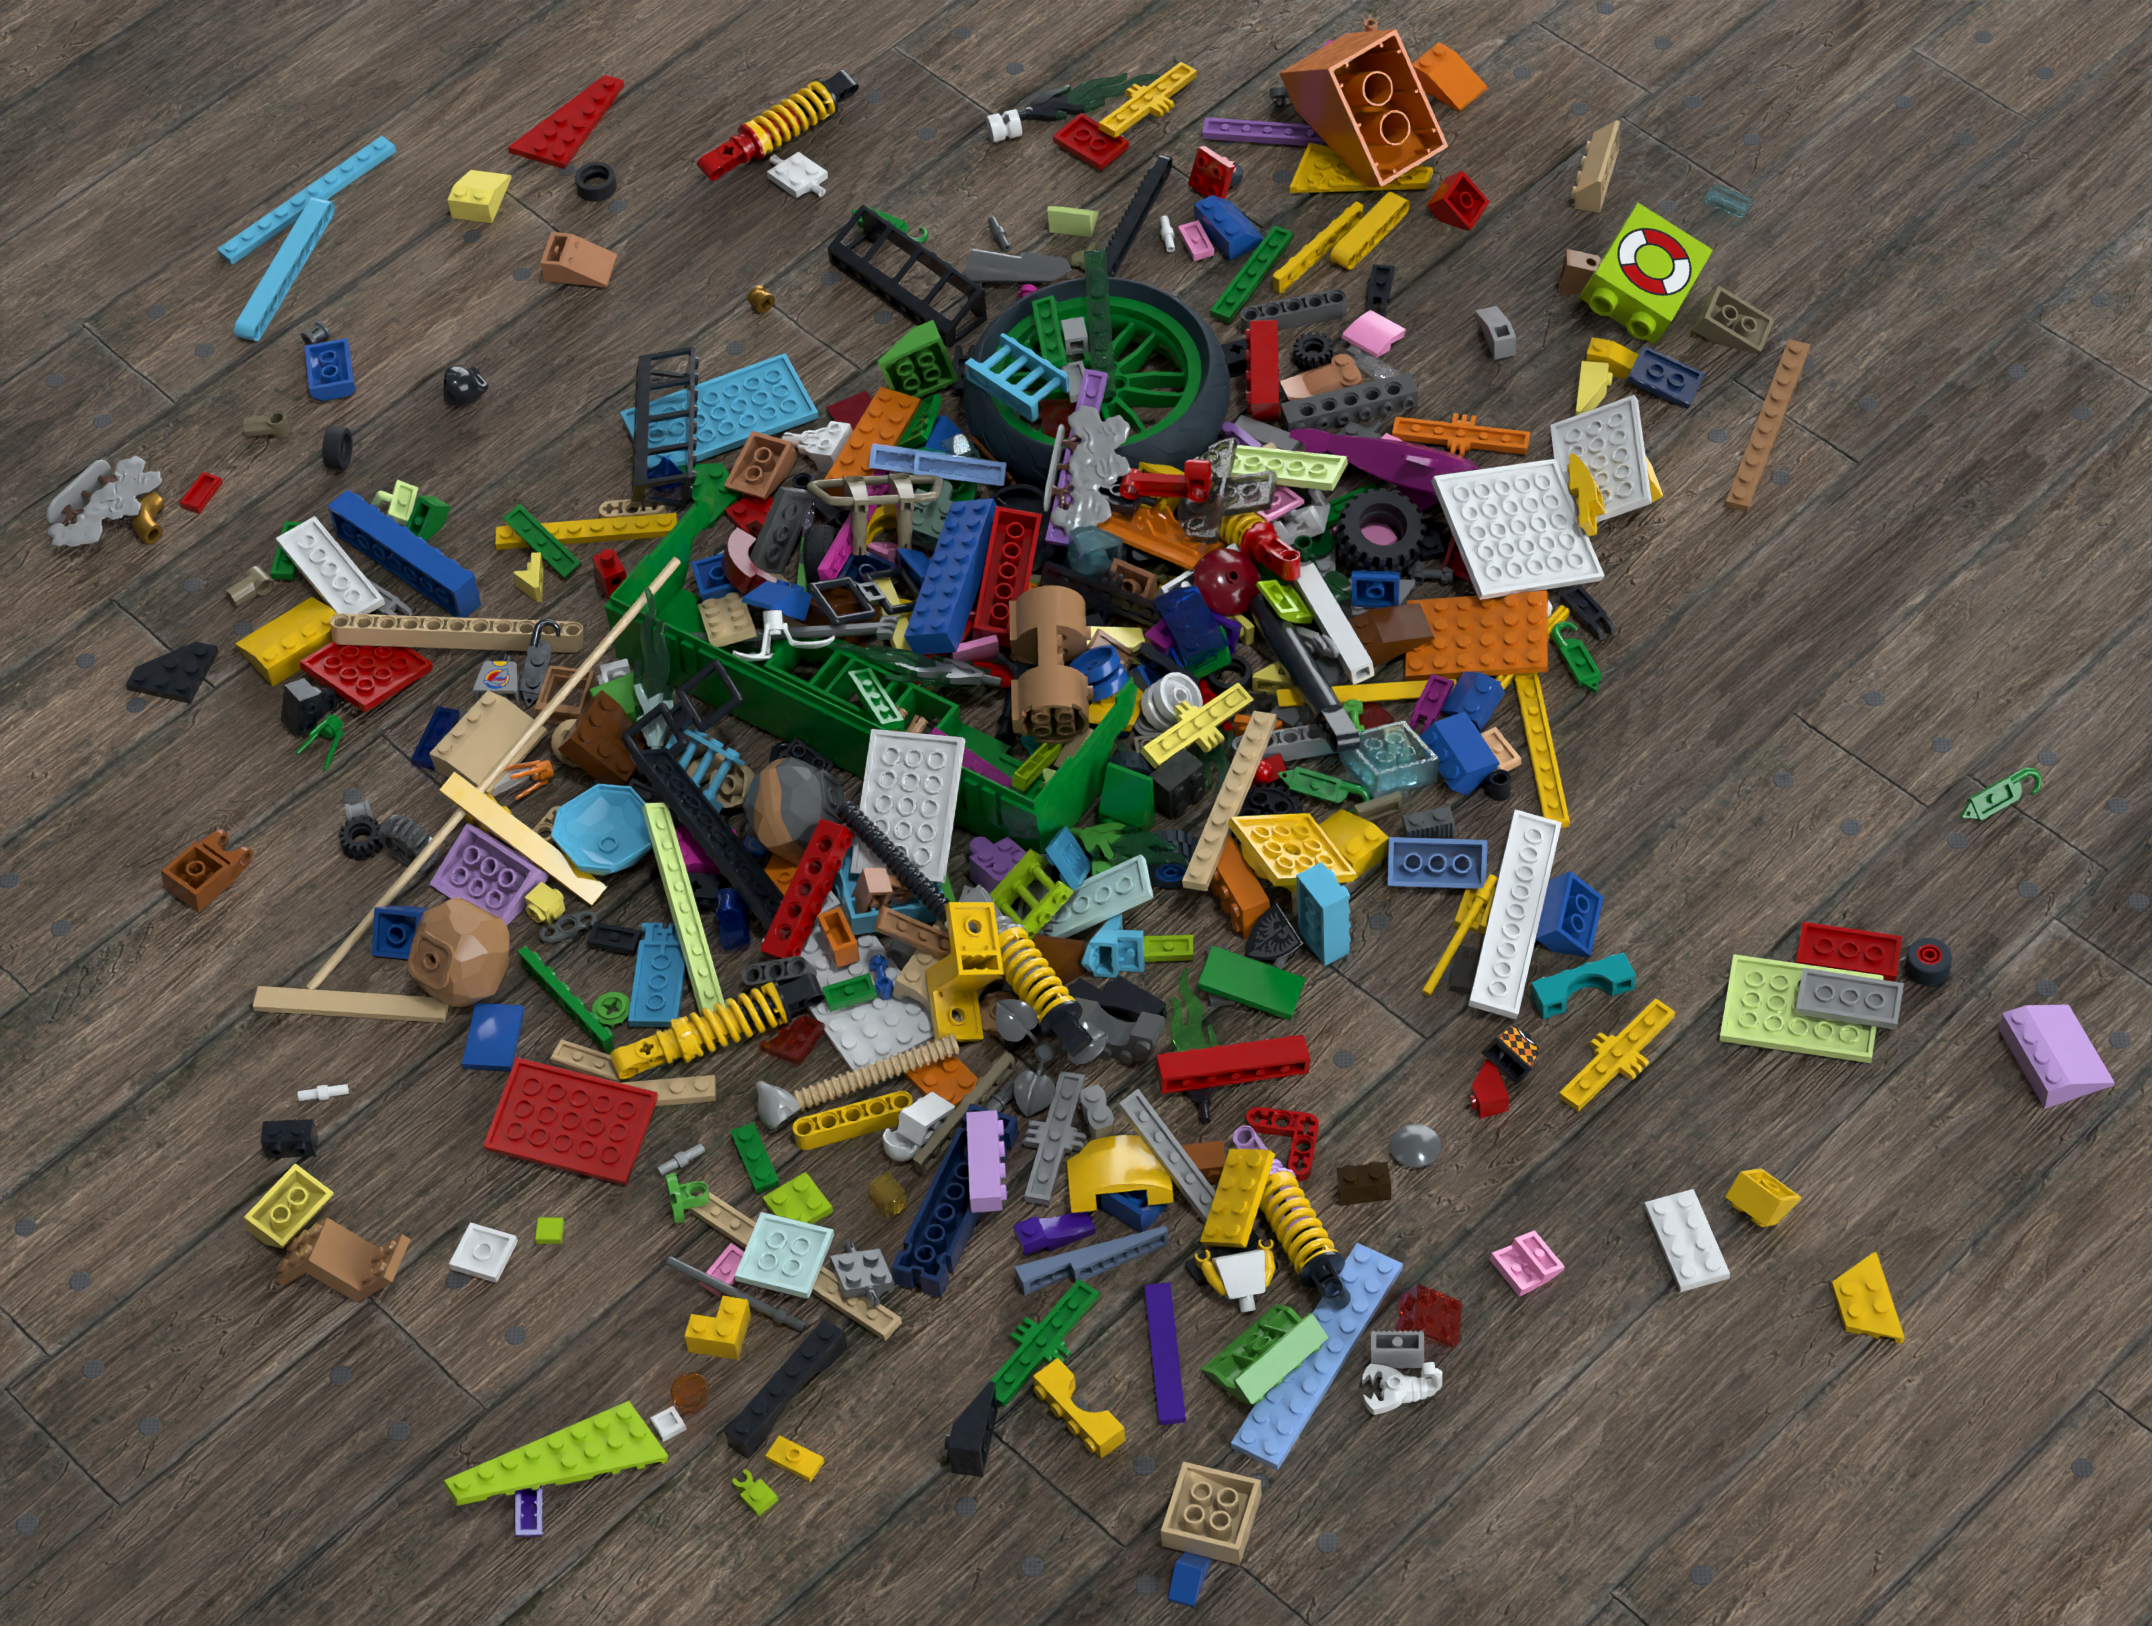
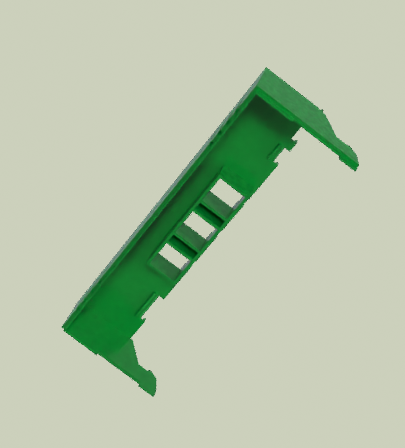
M711 481L695 499L693 506L651 554H647L609 597L610 600L605 605L611 631L672 558L676 557L679 559L681 564L613 642L616 657L620 660L627 659L628 664L677 688L713 659L717 658L722 662L743 696V701L730 711V714L787 742H792L796 737L833 761L834 765L863 779L865 776L871 729L887 730L875 724L868 710L866 711L847 702L855 692L848 681V672L871 668L894 705L905 709L909 713L904 719V728H899L898 731L906 732L905 728L917 714L929 720L932 717H938L941 721L936 728L948 736L966 739V748L1010 778H1013V774L1024 764V762L1007 755V752L1011 754L1010 745L962 723L959 705L832 644L816 649H803L791 646L788 639L771 640L770 653H774L772 658L769 660L746 662L734 656L733 650L743 654H749L752 651L759 654L761 653L763 641L735 642L715 647L688 634L706 632L699 607L697 606V604L702 603L701 597L682 588L686 581L693 540L702 529L704 531L707 529L714 513V481ZM819 638L793 639L799 642L823 641ZM801 659L816 665L817 661L824 663L809 683L789 674ZM716 671L688 692L718 708L732 698ZM1133 677L1129 678L1115 696L1113 707L1072 759L1071 756L1066 758L1044 788H1039V784L1045 782L1043 773L1025 791H1022L1012 785L1010 788L1002 786L962 766L953 823L981 837H985L993 843L1009 837L1026 852L1030 849L1038 854L1046 852V847L1056 833L1065 826L1069 830L1074 827L1093 803L1096 796H1101L1100 789L1104 784L1106 766L1112 753L1115 738L1122 729L1127 727L1134 712L1138 686L1134 685Z

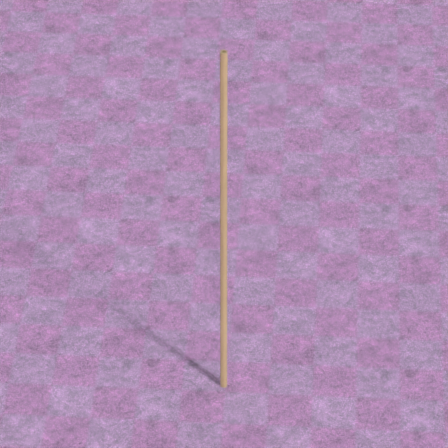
M676 557L672 558L476 787L483 794L681 564L679 559ZM460 807L456 810L307 984V989L316 990L372 925L374 922V908L387 907L467 812Z

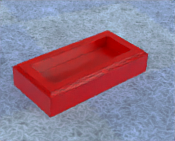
M202 472L179 502L180 507L200 514L223 484L222 478Z

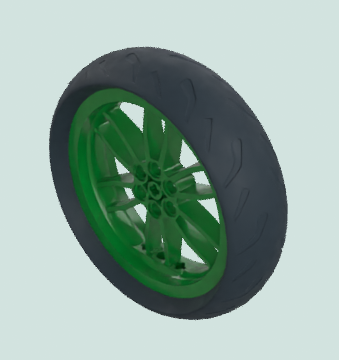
M1089 277L1067 280L1038 289L1014 302L1001 312L989 324L971 352L970 358L978 363H983L1000 349L999 336L1004 333L1016 339L1024 347L1030 348L1036 355H1041L1032 301L1051 295L1056 300L1061 331V320L1084 317L1088 339L1115 338L1100 362L1092 361L1089 352L1079 353L1085 369L1106 372L1108 374L1099 413L1101 421L1105 422L1110 417L1120 415L1136 433L1126 438V442L1120 444L1114 450L1116 455L1126 458L1130 469L1138 470L1139 463L1144 462L1168 465L1184 472L1187 460H1201L1212 447L1222 429L1228 411L1230 398L1229 370L1221 345L1210 326L1202 320V317L1177 297L1157 287L1134 280L1113 277ZM1130 341L1141 344L1133 353L1120 362H1116ZM1153 350L1166 357L1180 371V373L1158 371L1133 372L1143 364ZM1006 355L989 370L995 374H1000L1015 359ZM1067 356L1068 363H1073L1074 361ZM1022 366L1005 381L1016 385L1031 372H1021L1025 367ZM965 370L963 407L971 435L975 436L998 462L1007 463L1006 471L1013 477L1016 484L1032 485L1045 493L1056 440L1050 436L1059 428L1060 424L1064 425L1068 422V416L1075 412L1077 402L1071 403L1068 393L1055 388L1038 403V408L1060 407L1049 416L1039 431H1036L1022 421L1012 408L966 379ZM1039 377L1027 388L1041 389L1048 381ZM1159 388H1184L1183 392L1181 393L1150 391V389ZM1029 391L1024 393L1028 396H1033L1037 391ZM1128 406L1175 408L1163 420L1146 430L1136 413ZM1071 428L1066 433L1064 440L1069 439ZM1063 446L1060 463L1062 464L1064 461L1067 446ZM1059 469V470H1058V475H1057V480H1056V485H1055V486H1057V487H1058L1059 478H1060V474H1061V470H1062V469Z

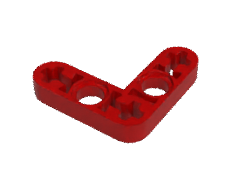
M1263 1107L1251 1108L1246 1114V1123L1256 1133L1293 1137L1288 1169L1295 1173V1178L1298 1182L1307 1180L1312 1172L1318 1139V1118L1313 1114ZM1256 1117L1261 1118L1259 1120V1123L1254 1122V1120H1256ZM1286 1119L1289 1121V1125L1279 1127L1276 1125V1121ZM1306 1123L1311 1124L1308 1135L1304 1134ZM1301 1143H1307L1311 1148L1308 1151L1302 1152L1297 1149V1146ZM1299 1159L1303 1160V1168L1301 1171H1296Z

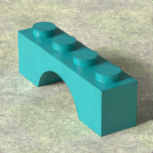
M1624 952L1617 955L1613 954L1596 962H1588L1571 970H1563L1559 974L1550 977L1539 978L1532 982L1531 997L1542 1019H1546L1566 1012V1004L1569 997L1574 992L1583 988H1598L1607 992L1612 997L1634 990L1636 974Z

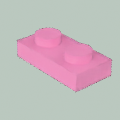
M1199 220L1178 226L1179 234L1194 261L1214 255V248Z
M730 1243L706 1273L732 1285L736 1280L735 1274L744 1251ZM700 1282L701 1286L709 1290L717 1297L721 1298L724 1295L723 1293Z

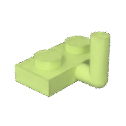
M397 480L392 494L378 491L370 505H375L379 509L382 501L388 502L387 515L391 516L396 523L406 526L414 507L418 487Z

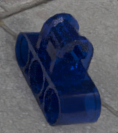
M733 887L718 890L715 893V900L718 903V908L715 912L719 921L720 939L724 950L749 946V909L746 902L734 891Z

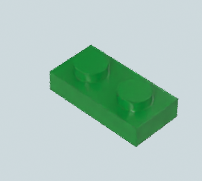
M869 973L822 987L830 1012L877 998Z

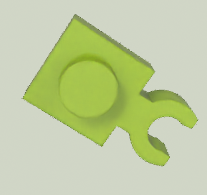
M745 1469L743 1474L747 1480L741 1483L736 1478H733V1485L737 1491L742 1492L740 1494L741 1500L757 1516H760L778 1501V1497L761 1478L754 1483L752 1474Z

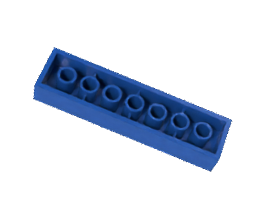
M347 489L328 505L335 533L338 537L454 617L467 618L481 606L480 593L475 583L476 577L470 570L460 567L454 559L444 556L438 548L428 545L422 537H416L406 526L402 527L397 524L391 516L381 513L375 505L365 502L359 494L355 495Z
M993 498L951 503L904 635L914 655L957 652L984 573L997 506Z

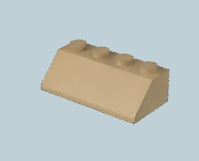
M1615 120L1593 133L1592 140L1587 141L1585 151L1587 156L1582 157V171H1578L1576 184L1578 185L1574 186L1571 199H1575L1574 209L1600 213L1619 151L1620 121Z

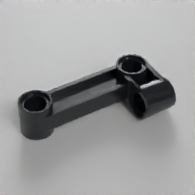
M806 472L797 473L792 479L793 488L807 490L808 483L813 481L812 476ZM816 496L810 508L825 521L821 526H834L838 533L851 510H847L843 506L827 505Z

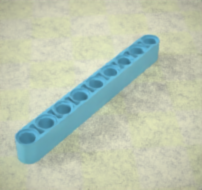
M314 197L308 201L236 321L234 327L236 337L256 342L260 340L331 221L335 211L334 202Z

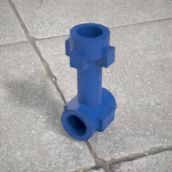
M875 955L870 958L869 968L870 972L875 971L877 977L876 984L874 985L876 994L880 999L888 1000L894 992L893 981L886 977L885 973L888 963L884 956Z

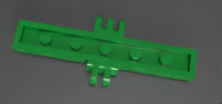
M1078 1279L1040 1324L1025 1317L1022 1320L1024 1326L1019 1324L1015 1328L1017 1333L1012 1332L1009 1338L1020 1347L990 1380L995 1382L998 1405L1005 1408L1043 1362L1050 1364L1057 1358L1062 1363L1065 1362L1063 1357L1068 1358L1071 1352L1065 1347L1066 1343L1063 1339L1099 1299V1292Z

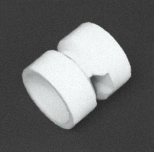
M1016 109L1005 111L1002 116L999 113L986 116L988 132L993 143L1005 140L1006 136L1010 139L1022 136V126Z

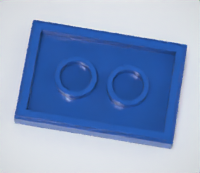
M475 1003L462 1061L463 1069L512 1070L525 1012L524 1005Z

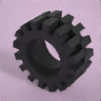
M1312 331L1308 332L1307 336L1304 333L1301 334V338L1297 337L1296 342L1293 344L1295 365H1298L1300 370L1304 367L1306 372L1309 369L1331 363L1334 357L1331 338H1326L1324 333L1320 336L1317 331H1315L1314 335H1312ZM1310 350L1320 351V353L1317 354H1309L1306 352Z
M360 815L359 820L356 819V816L352 817L353 822L347 820L345 822L346 826L342 825L340 828L341 832H339V840L344 854L348 855L350 859L354 857L355 861H359L360 857L363 858V861H366L367 856H370L372 859L375 857L374 852L379 854L381 852L380 848H383L384 845L379 841L378 830L381 826L378 824V821L376 819L373 820L370 816L365 819L364 815ZM359 835H370L365 841H353Z

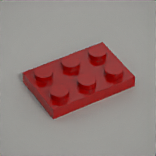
M1080 113L1053 136V143L1100 171L1129 148L1128 140L1121 136L1114 138L1099 130V123L1083 113Z

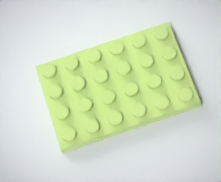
M1733 954L1720 1041L1866 1063L1872 1062L1876 1026L1796 1014L1803 968L1883 980L1882 975Z

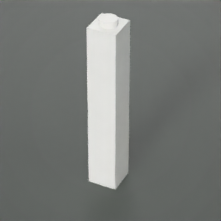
M1314 563L1300 567L1301 576L1294 580V585L1304 603L1314 614V620L1323 635L1328 636L1339 649L1337 659L1352 684L1355 685L1375 676L1372 660Z

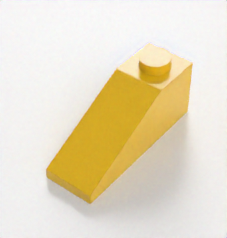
M1592 337L1586 361L1609 363L1608 372H1612L1613 377L1627 379L1639 354L1614 341Z

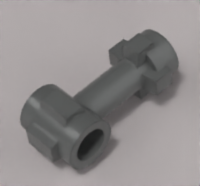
M1417 561L1413 563L1409 572L1410 580H1415L1417 585L1423 584L1425 578L1441 579L1443 584L1453 583L1454 569H1449V567H1443V570L1426 569L1425 563Z

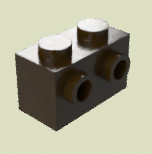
M1371 1162L1365 1165H1346L1336 1168L1337 1188L1341 1206L1391 1200V1179L1388 1162Z

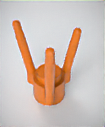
M549 760L510 764L503 770L530 768V770L511 775L510 779L513 780L531 775L534 781L538 780L537 783L515 797L516 800H520L537 788L548 784L547 779L554 777V771Z

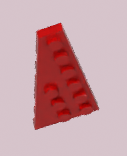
M604 75L508 146L509 153L565 169L624 88V80Z

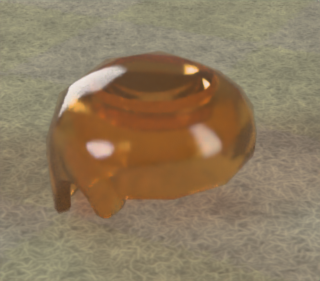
M694 1371L682 1374L673 1381L670 1389L671 1399L678 1408L684 1411L699 1410L706 1404L710 1396L709 1384L704 1376Z

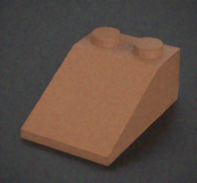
M752 431L724 484V488L765 500L789 475L798 457L793 443Z

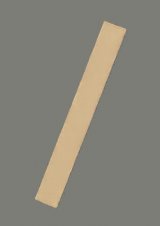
M258 986L253 1003L254 1011L434 1023H445L449 1008L448 1004L435 997Z

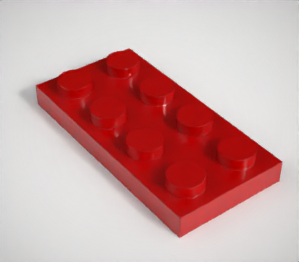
M1803 922L1796 963L1882 975L1883 980L1896 982L1902 936Z

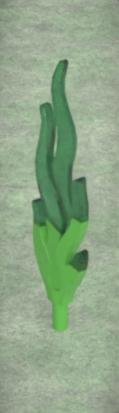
M1112 822L1094 827H1086L1084 830L1075 827L1070 829L1072 835L1082 840L1086 850L1096 860L1102 858L1100 856V850H1102L1105 857L1114 865H1119L1130 859L1125 856L1136 857L1141 854L1146 859V864L1149 865L1178 862L1186 868L1189 866L1188 861L1182 854L1168 852L1177 849L1175 843H1167L1153 833L1138 832L1135 826ZM1153 846L1168 853L1154 852L1148 847Z

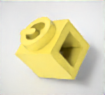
M540 882L525 896L527 905L525 910L535 922H544L550 925L554 920L559 919L565 911L564 897L559 890L551 889L543 882Z

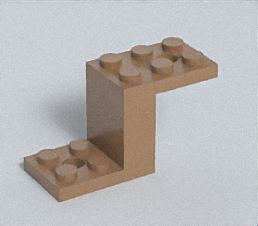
M326 1218L320 1223L316 1222L312 1228L304 1230L299 1236L293 1237L286 1246V1250H288L287 1255L277 1266L276 1271H278V1275L275 1281L284 1286L302 1274L308 1273L353 1301L359 1302L392 1283L411 1239L401 1234L393 1240L390 1239L385 1245L376 1247L333 1220Z

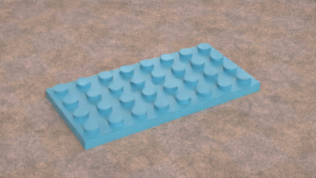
M786 353L695 386V389H698L697 402H694V405H698L697 418H694V421H697L698 424L696 435L693 434V437L697 438L696 451H693V454H697L696 462L745 445L752 431L770 436L819 418L817 409ZM687 388L650 401L649 415L686 410ZM635 407L620 412L633 442ZM686 417L649 423L648 448L686 442ZM685 450L648 456L647 469L651 477L654 478L673 471V467L678 465H685Z

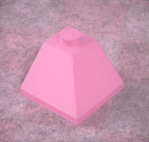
M1268 484L1241 498L1240 503L1264 521L1272 523V521L1280 519L1304 504V499L1286 486Z

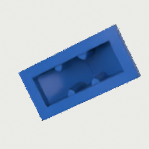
M1185 1552L1175 1563L1168 1601L1194 1608L1211 1559Z

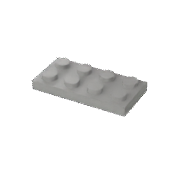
M1803 968L1796 1014L1897 1030L1904 983Z

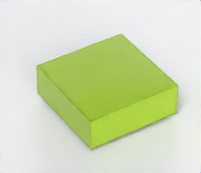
M538 1217L535 1237L536 1244H562L564 1218Z

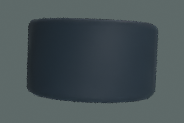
M1927 937L1914 941L1907 951L1905 963L1907 975L1912 981L1924 986H1934L1944 982L1950 973L1951 950L1944 942L1936 938Z

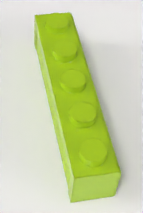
M1043 743L1013 774L1011 785L1025 791L1043 773V769L1048 768L1058 758L1063 743Z

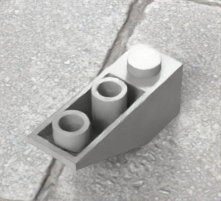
M1497 306L1475 310L1476 317L1494 360L1516 355V335L1510 321Z

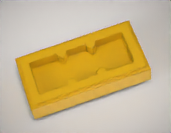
M780 1435L765 1455L767 1461L809 1482L813 1480L825 1462L824 1457Z

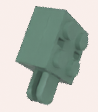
M943 480V487L937 500L914 503L911 543L931 551H935L948 511L953 502L950 501L953 492L952 485L946 480ZM917 488L915 494L927 492Z

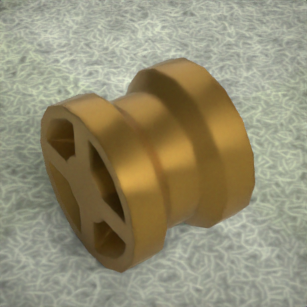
M758 285L750 290L747 301L752 306H755L759 313H765L772 308L775 298L763 286Z

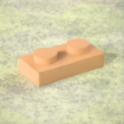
M1496 727L1481 734L1500 762L1498 766L1501 769L1509 771L1521 765V757Z

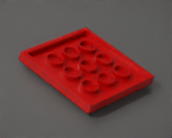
M332 641L301 660L300 669L323 685L331 687L335 693L363 712H367L432 671L433 663L410 647L341 645Z

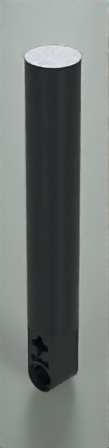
M1262 593L1256 595L1248 605V612L1333 752L1358 749L1360 737L1356 727L1292 622L1282 619Z

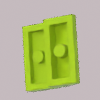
M1276 580L1257 582V588L1282 619L1294 623H1312L1314 614L1291 585L1280 586Z

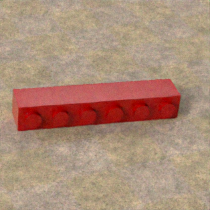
M1289 1035L1282 1038L1263 1039L1254 1042H1239L1225 1046L1217 1045L1210 1048L1190 1049L1174 1053L1167 1052L1156 1055L1155 1071L1161 1094L1308 1074L1310 1055L1304 1035Z

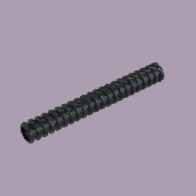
M852 800L844 802L837 810V817L841 818V821L846 823L848 828H851V831L861 839L862 843L866 844L867 848L871 849L872 853L876 854V857L881 859V862L886 864L888 869H891V872L901 880L902 884L906 885L908 890H912V894L917 895V899L922 900V904L927 905V909L932 911V914L937 916V920L942 921V925L945 926L944 923L947 921L945 905L950 900L945 898L943 893H939L940 890L938 888H934L935 885L927 877H924V873L919 872V868L914 867V863L909 862V858L904 857L903 852H899V848L894 846V843L889 841V838L884 836L882 831H879L878 826H874L873 821H869L868 816H864L863 811H859V807L854 805Z

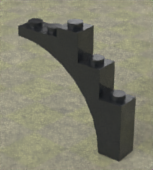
M1117 975L1113 981H1109L1103 991L1080 977L1074 984H1070L1067 987L1069 996H1072L1074 999L1078 997L1096 1001L1109 1015L1124 1022H1137L1141 1012L1164 1016V1018L1167 1017L1166 1003L1120 975ZM1039 1023L1030 1030L1034 1036L1041 1032ZM1025 1034L1022 1040L1016 1042L1004 1039L1005 1049L1014 1053L1030 1038Z

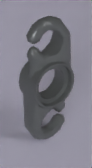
M590 910L563 915L557 920V923L548 926L549 930L554 931L552 936L546 937L545 932L547 929L542 927L539 931V938L544 943L549 944L572 939L579 934L580 930L588 928L587 924L582 923L585 917L591 918L589 925L593 926L597 922V916ZM566 923L575 925L573 929L568 931L562 929V926Z

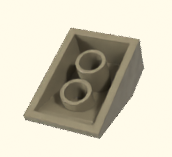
M1718 285L1706 297L1692 330L1711 342L1760 354L1775 319Z

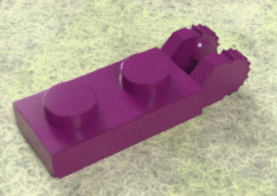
M1431 674L1413 710V716L1407 728L1408 732L1414 733L1420 719L1426 720L1422 727L1421 735L1437 721L1454 687V681Z

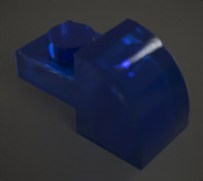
M663 457L658 465L647 469V479L684 474L668 457ZM682 482L653 486V488L657 491L664 489L668 492L679 487Z

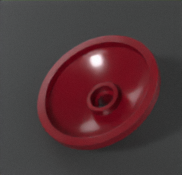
M1228 548L1210 551L1201 558L1195 567L1193 575L1195 592L1203 605L1214 613L1223 616L1241 615L1248 611L1250 601L1260 594V590L1256 586L1257 582L1261 581L1259 572L1254 563L1239 551ZM1229 574L1234 575L1235 580H1232Z

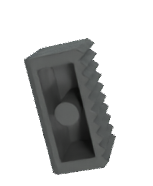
M1450 806L1402 815L1404 838L1455 839V821Z

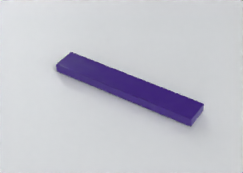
M1171 1283L1145 1285L1159 1424L1186 1423Z

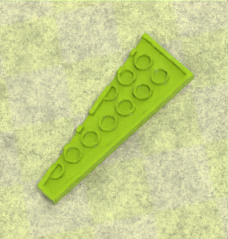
M627 1401L445 1479L444 1488L456 1506L487 1500V1497L492 1495L506 1494L508 1496L515 1494L517 1490L527 1488L537 1490L542 1485L555 1483L557 1486L592 1479L593 1476L601 1473L617 1474L620 1473L621 1469L631 1467L642 1469L645 1468L646 1464L661 1462L662 1465L668 1462V1454L630 1401Z

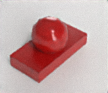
M1281 753L1261 759L1249 790H1252V784L1254 783L1259 788L1262 782L1268 785L1281 780L1278 773L1287 771Z

